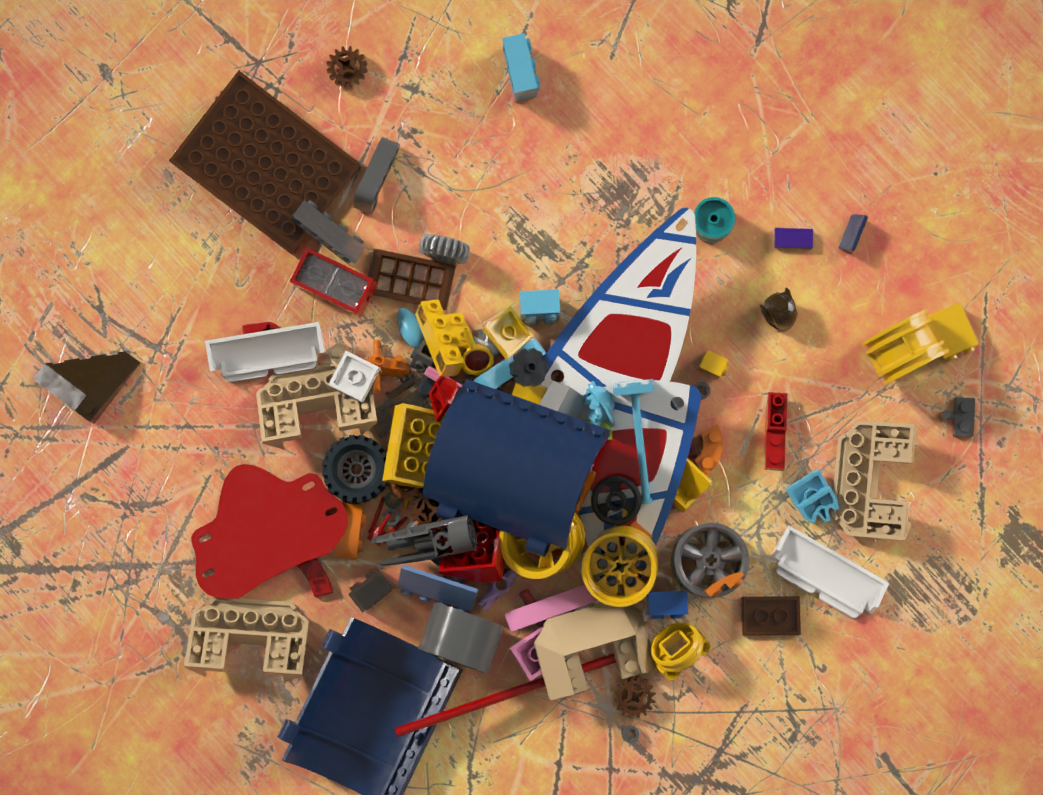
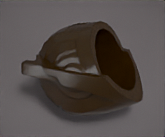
M785 288V292H776L770 295L765 300L764 305H760L761 313L767 324L777 330H790L797 319L798 313L795 302L788 288Z

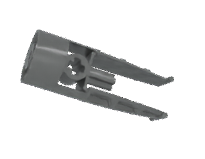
M467 515L422 524L381 536L376 535L371 541L373 544L430 532L431 535L415 538L414 545L417 550L434 547V549L382 560L378 568L431 560L477 550V535L471 516ZM448 525V528H441L438 532L436 531V527ZM442 535H444V538L447 537V541H446V542L444 541V539L441 540L440 537H441ZM451 545V547H452L451 550H446V551L440 552L441 549H446V548H448V547Z

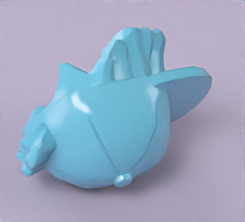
M592 381L588 384V389H586L587 397L583 404L589 405L588 418L597 426H601L604 421L609 427H613L615 423L610 415L615 407L613 394L609 393L606 388L596 386L595 382Z

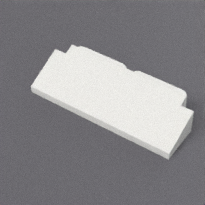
M320 322L205 341L210 371L221 369L222 376H225L228 382L264 377L268 374V369L272 368L276 374L312 369L316 366V361H318L317 353L326 352Z
M789 525L770 556L779 561L775 567L778 576L809 594L814 592L819 594L821 601L853 619L859 617L863 611L871 615L879 607L889 585L888 582Z

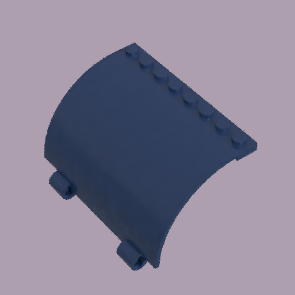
M467 379L452 401L435 438L425 473L423 496L440 502L436 517L447 520L460 517V515H470L472 520L527 540L526 551L545 557L549 551L550 544L564 549L567 548L570 528L581 491L600 449L603 448L610 436V430Z
M351 617L343 634L329 629L321 647L330 652L296 722L285 719L277 737L289 743V746L282 761L324 776L361 795H403L437 724L400 737L396 736L394 728L444 711L463 669L437 656L418 650L417 646Z

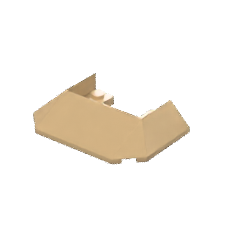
M333 363L318 365L312 369L272 374L268 379L269 382L256 393L262 444L285 450L284 442L302 439L298 414L335 407L339 430L345 431L359 428L361 435H363L377 423L372 386L364 402L329 386L328 384L337 369Z
M857 421L846 434L838 438L833 492L837 498L839 509L834 510L831 508V516L840 524L847 536L905 541L912 524L908 522L910 502L877 499L880 461L913 464L915 446H919L915 424Z
M214 597L203 608L193 612L184 668L206 677L207 671L224 672L228 643L266 646L263 675L283 676L284 682L302 676L309 621L305 616H302L292 602Z
M601 603L546 619L542 631L534 642L549 700L588 690L578 652L611 642L621 679L657 669L653 664L655 661L651 655V643L642 612L631 605L613 607Z

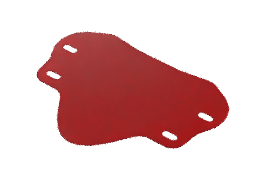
M242 464L234 467L224 480L216 518L212 522L196 529L191 537L196 555V579L199 586L210 596L238 599L268 579L296 565L329 554L343 537L348 525V516L344 505L328 492L317 474L308 473L294 481L286 482L255 465ZM309 482L315 483L314 487L306 491L302 489ZM333 507L337 508L336 513L330 516L325 515L327 510ZM208 533L211 535L209 540L202 543L199 542L200 537ZM212 568L215 570L213 575L206 578L203 577L205 571Z

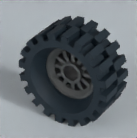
M349 435V437L340 438L337 443L334 442L330 450L326 451L325 460L322 462V476H324L326 486L338 498L354 504L366 503L371 499L377 498L386 489L387 482L382 480L387 453L374 439L364 435ZM345 463H347V464L349 465V467H343V466H344ZM356 464L362 466V472L359 475L352 473V468ZM365 472H371L370 476H367ZM362 476L366 477L367 480L363 481Z

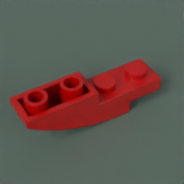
M768 392L764 440L765 470H785L787 393Z

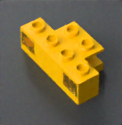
M439 299L422 301L415 316L438 374L444 377L456 376L464 364L461 354L468 347L462 331L464 327H468L463 313L445 315Z

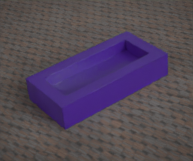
M775 228L774 248L812 249L813 229Z

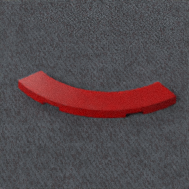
M317 558L296 565L310 583L314 597L334 593L329 577Z

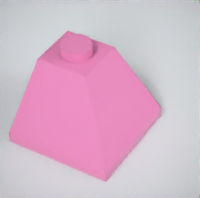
M540 627L510 647L511 652L529 681L542 674L534 642L543 627Z

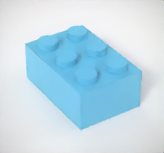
M525 33L502 38V48L515 102L537 97V91H540V81L538 75H534L536 64L534 56L530 57L532 49L530 39H526Z
M559 289L520 291V317L525 322V325H535L536 321H544V324H554L556 320H559Z

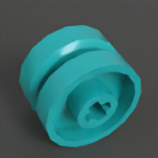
M719 197L704 199L697 205L694 211L696 236L705 242L715 243L722 241L729 235L735 224L733 207L728 201ZM710 217H712V220L715 218L717 221L712 222Z

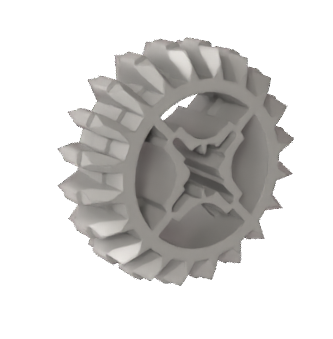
M425 234L422 235L420 240L419 252L424 256L439 261L465 264L470 256V246L465 242L450 237Z

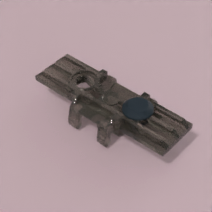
M412 374L410 375L411 378L391 392L387 391L385 393L389 400L376 408L377 423L373 426L380 438L391 431L393 416L390 415V409L393 406L405 403L433 410L430 405L429 392L436 381L426 375L417 379ZM414 384L417 385V390L398 403L395 402V397Z

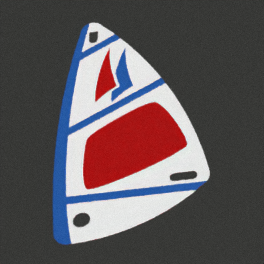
M681 208L639 244L600 284L570 320L543 359H546L548 362V372L544 374L545 380L539 385L549 387L552 381L551 373L554 370H561L564 373V379L560 382L561 384L571 387L581 395L586 394L588 384L592 381L595 382L596 386L606 387L614 383L637 380H671L685 338L694 292L696 225L695 215L691 209ZM684 218L688 224L682 231H677L676 225ZM589 405L583 406L585 412L589 411Z
M649 380L618 383L619 387H623L627 383L641 382V385L649 384ZM653 380V392L641 393L639 395L649 491L653 502L641 504L637 516L629 523L620 525L631 526L636 521L652 535L651 540L655 546L663 531L683 475L701 402V393L696 387L660 380ZM614 384L603 387L613 394L612 397L615 401L614 410L610 414L615 423V426L612 427V440L606 441L593 463L594 466L591 470L596 471V476L579 511L581 521L586 529L584 533L588 547L601 532L614 527L599 520L591 506L593 489L602 479L614 475L626 477L638 487L641 499H643L631 396L629 394L614 396ZM674 397L683 399L684 407L681 410H674L671 407V400ZM583 406L576 418L589 420V414L583 410ZM621 483L619 490L624 492L627 501H634V495L630 488ZM607 485L599 492V505L606 503V498L611 492ZM618 496L611 497V502L614 505H620L621 499ZM623 508L616 512L610 510L607 517L613 519L623 518ZM619 536L621 545H624L626 537ZM608 543V548L611 551L618 550L616 543ZM629 543L627 545L629 551H637L636 544ZM599 546L594 549V551L600 554H606ZM645 549L638 553L639 556L648 554ZM601 558L598 560V564L601 567L608 566L606 559ZM644 560L636 562L637 566L641 569L647 566ZM618 562V565L615 569L621 568L622 570H624L623 568L627 563L620 564V562ZM604 572L598 573L600 578L605 576ZM610 575L607 577L610 584L617 583L615 576ZM633 576L626 578L630 585L637 583Z

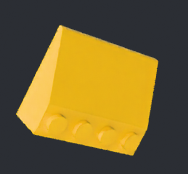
M405 403L395 405L383 482L423 489L430 453L446 413L438 422L431 409Z

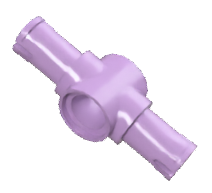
M510 567L505 572L503 571L502 579L507 582V588L500 591L496 588V582H493L488 588L489 591L478 603L482 606L487 602L483 608L488 611L497 598L500 599L509 590L518 574Z

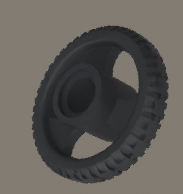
M618 475L609 476L602 479L593 489L591 506L599 520L612 526H620L629 523L637 516L641 507V494L638 487L630 479ZM621 483L630 488L634 495V501H627L624 492L619 490ZM607 485L611 492L606 498V503L599 505V492ZM611 497H620L621 504L614 505L611 502ZM623 508L628 512L627 516L620 519L607 517L610 510L616 512Z

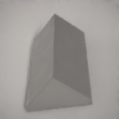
M552 380L539 405L576 418L586 397L571 387Z

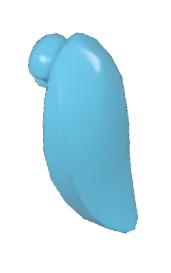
M400 308L398 311L400 333L410 346L419 348L425 339L416 316L409 310Z

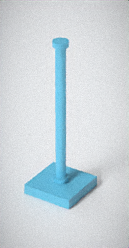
M647 379L649 384L641 385V382H633L619 387L618 383H614L613 387L614 396L628 394L631 396L643 498L641 499V504H649L653 500L650 498L639 395L654 391L653 379Z

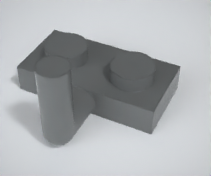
M955 397L954 413L946 410L939 414L942 420H954L953 436L974 437L975 398Z

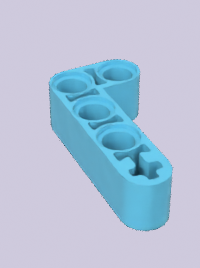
M536 338L520 348L527 350L535 348L537 351L542 352V357L546 355V351ZM513 355L507 360L504 359L473 381L498 389L515 377L510 375L509 368L510 362L514 361Z

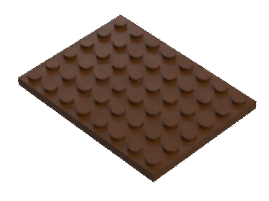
M240 70L234 75L169 159L171 164L291 255L308 235L307 232L290 220L297 208L304 200L306 202L311 200L318 206L317 210L323 214L361 165Z

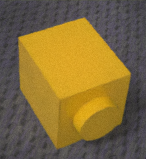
M707 350L698 369L719 379L721 375L725 376L729 365H727L728 359Z

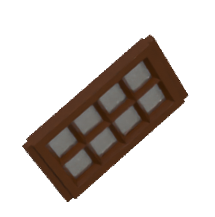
M374 249L368 277L378 283L373 296L420 305L422 301L439 299L442 309L447 311L456 266Z

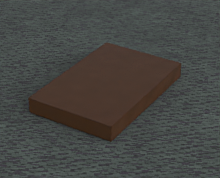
M800 596L741 597L742 636L801 635Z

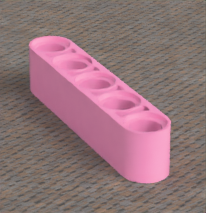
M585 585L504 613L510 631L513 632L598 600L591 595Z

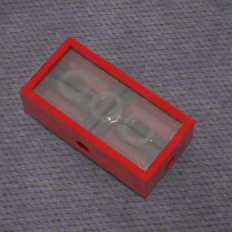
M307 247L289 281L294 286L360 318L378 285L374 279Z

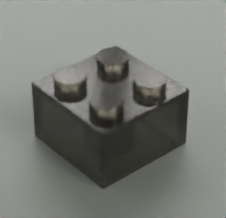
M371 570L365 575L366 580L364 582L358 581L349 588L351 592L348 595L362 613L368 611L395 589L381 570Z

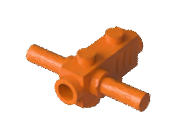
M373 341V356H369L368 359L364 360L381 368L372 389L373 392L377 393L380 392V376L404 378L405 375H409L410 364H407V360H403L401 355H397L395 359L384 358L381 356V341Z

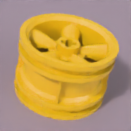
M927 309L896 323L860 343L862 347L866 346L868 348L865 353L870 358L878 373V377L883 376L885 380L882 382L883 386L949 352L948 348L943 349L942 344L945 342L938 334L932 318L927 319L925 315L928 313Z
M576 513L573 516L567 548L564 549L550 544L547 555L545 557L540 556L539 564L527 556V553H529L525 550L527 540L501 530L499 535L501 554L507 565L520 576L529 579H542L567 570L579 559L585 544L584 528ZM558 547L563 553L555 564L552 551Z

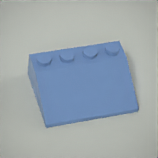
M402 565L397 586L401 588V593L411 596L413 592L419 594V599L430 602V599H434L439 604L446 606L450 604L464 612L472 611L479 590L406 565Z

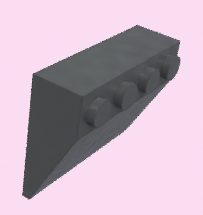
M304 200L290 220L349 266L354 265L365 249V246L362 245L364 241L356 235L354 237L350 236L347 233L349 230L342 224L336 225L332 222L334 218L326 212L323 214L317 210L318 206L311 200L308 202Z

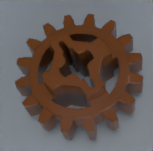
M342 46V51L340 52L335 49V56L329 55L332 61H327L326 63L330 67L327 69V73L331 74L329 76L330 80L336 79L335 85L341 82L343 88H345L346 84L353 88L354 82L359 85V79H365L363 73H367L368 70L364 66L368 64L367 61H362L365 56L364 54L359 55V49L353 52L352 46H349L348 50H345L344 46ZM357 60L360 64L359 70L355 67ZM350 64V67H351V68H350V69H349V68H346V69L344 70V67H343V66H344V65H345V66H348V65ZM335 65L339 67L338 74L335 72Z
M423 491L418 492V496L413 497L415 503L410 504V506L414 510L410 514L415 515L412 521H418L417 525L443 520L436 517L440 502L423 496Z
M631 676L628 682L626 679H622L624 684H617L620 690L614 691V694L618 695L614 702H619L616 708H623L622 714L625 715L628 712L629 718H632L633 714L640 718V713L646 716V709H653L650 703L656 702L652 699V696L656 695V693L650 692L653 686L646 685L647 679L641 682L640 676L636 680ZM631 684H639L643 688L639 690L634 689ZM626 689V698L622 700V693ZM632 692L635 694L639 693L637 702L634 700L629 701L632 697ZM647 694L648 699L646 704L644 705L642 703L643 697ZM635 705L638 710L628 709L627 706Z

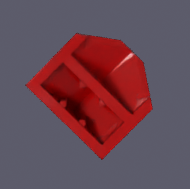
M439 376L429 392L435 419L440 422L448 410L458 389V384L455 380L444 376Z

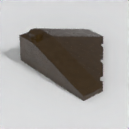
M125 351L106 356V354L91 356L89 359L64 360L63 363L53 364L50 362L44 363L33 379L83 418L95 424L140 365V362Z

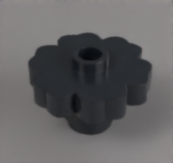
M535 348L528 350L520 349L517 353L513 354L514 361L510 362L509 368L510 375L515 376L517 384L522 387L530 385L534 387L545 380L544 374L548 372V362L546 359H542L541 351H537Z

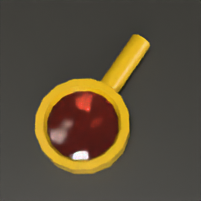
M464 327L462 331L468 347L461 354L464 361L462 368L471 375H482L492 368L494 363L492 351L483 344H475L470 328Z

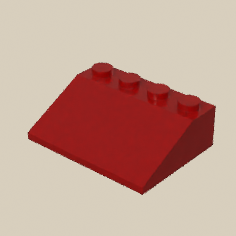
M473 520L477 535V550L441 557L439 573L482 583L502 581L505 560L501 554L500 530ZM451 545L446 549H442V551L451 550Z

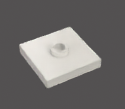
M345 351L328 385L364 402L381 368Z

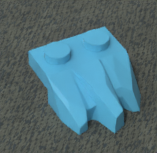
M815 469L785 488L791 501L803 518L813 524L816 522V516L818 515L824 522L831 521L828 512L829 508L839 509L837 498L819 469Z

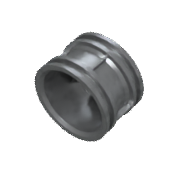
M704 523L690 528L678 538L671 554V568L677 582L687 592L704 598H715L714 595L708 597L703 592L704 589L699 588L706 574L714 575L716 582L728 575L722 570L725 562H737L735 573L742 572L744 574L742 579L744 580L749 568V553L745 542L736 531L719 523ZM704 531L706 547L699 550L689 543L688 540L695 534ZM721 535L726 537L733 545V547L724 552L717 547ZM710 555L713 556L712 558H715V563H712L711 566L708 565L709 562L706 563V558H709ZM681 557L696 560L698 568L686 576L682 568ZM723 584V591L716 597L725 596L737 588L732 587L728 589Z

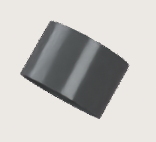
M434 602L418 650L488 674L504 627L467 612Z

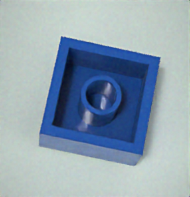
M687 591L649 592L646 595V615H651V619H664V615H670L672 619L684 618L685 614H688Z

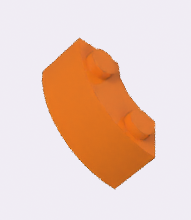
M718 424L699 435L701 451L698 457L692 461L705 475L715 468L722 454L723 438Z
M342 503L347 512L348 525L343 537L335 546L334 557L357 560L358 553L363 550V541L360 540L362 525L366 523V513H363V505Z

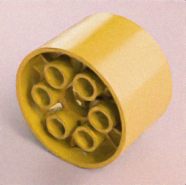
M630 526L608 528L593 540L583 557L582 578L584 584L593 597L606 605L613 607L633 605L646 597L654 585L660 566L658 550L651 538L639 529ZM619 536L626 537L624 545H621ZM608 543H616L618 550L611 551L608 548ZM629 543L636 544L637 551H629L627 545ZM599 546L606 554H600L594 551V549ZM643 549H645L648 553L644 556L638 555V553L641 552ZM601 558L606 559L608 566L601 567L598 564V560ZM644 560L647 567L641 569L637 566L636 562ZM618 562H620V564L627 563L623 568L624 570H622L621 568L615 569L618 565ZM604 572L605 576L596 581L593 575ZM638 574L650 577L649 581L645 583ZM610 575L615 576L617 583L610 584L607 577ZM633 576L637 583L630 585L626 578ZM619 584L624 585L625 595H617Z

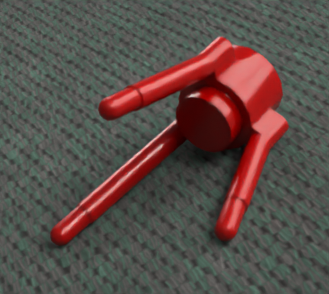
M385 497L381 498L372 525L367 532L369 533L367 537L369 541H372L376 535L386 534V531L383 529L391 517L390 513L387 514L380 527L376 526ZM405 516L388 533L397 531L408 518ZM380 542V543H374V544L380 546V545L382 544V542Z

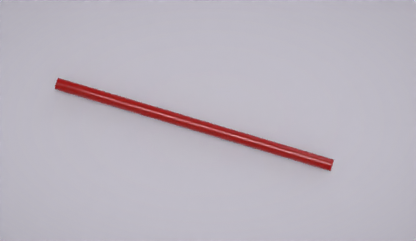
M613 653L581 664L583 673L616 663L615 655ZM542 677L395 727L396 736L400 737L546 687L544 678Z

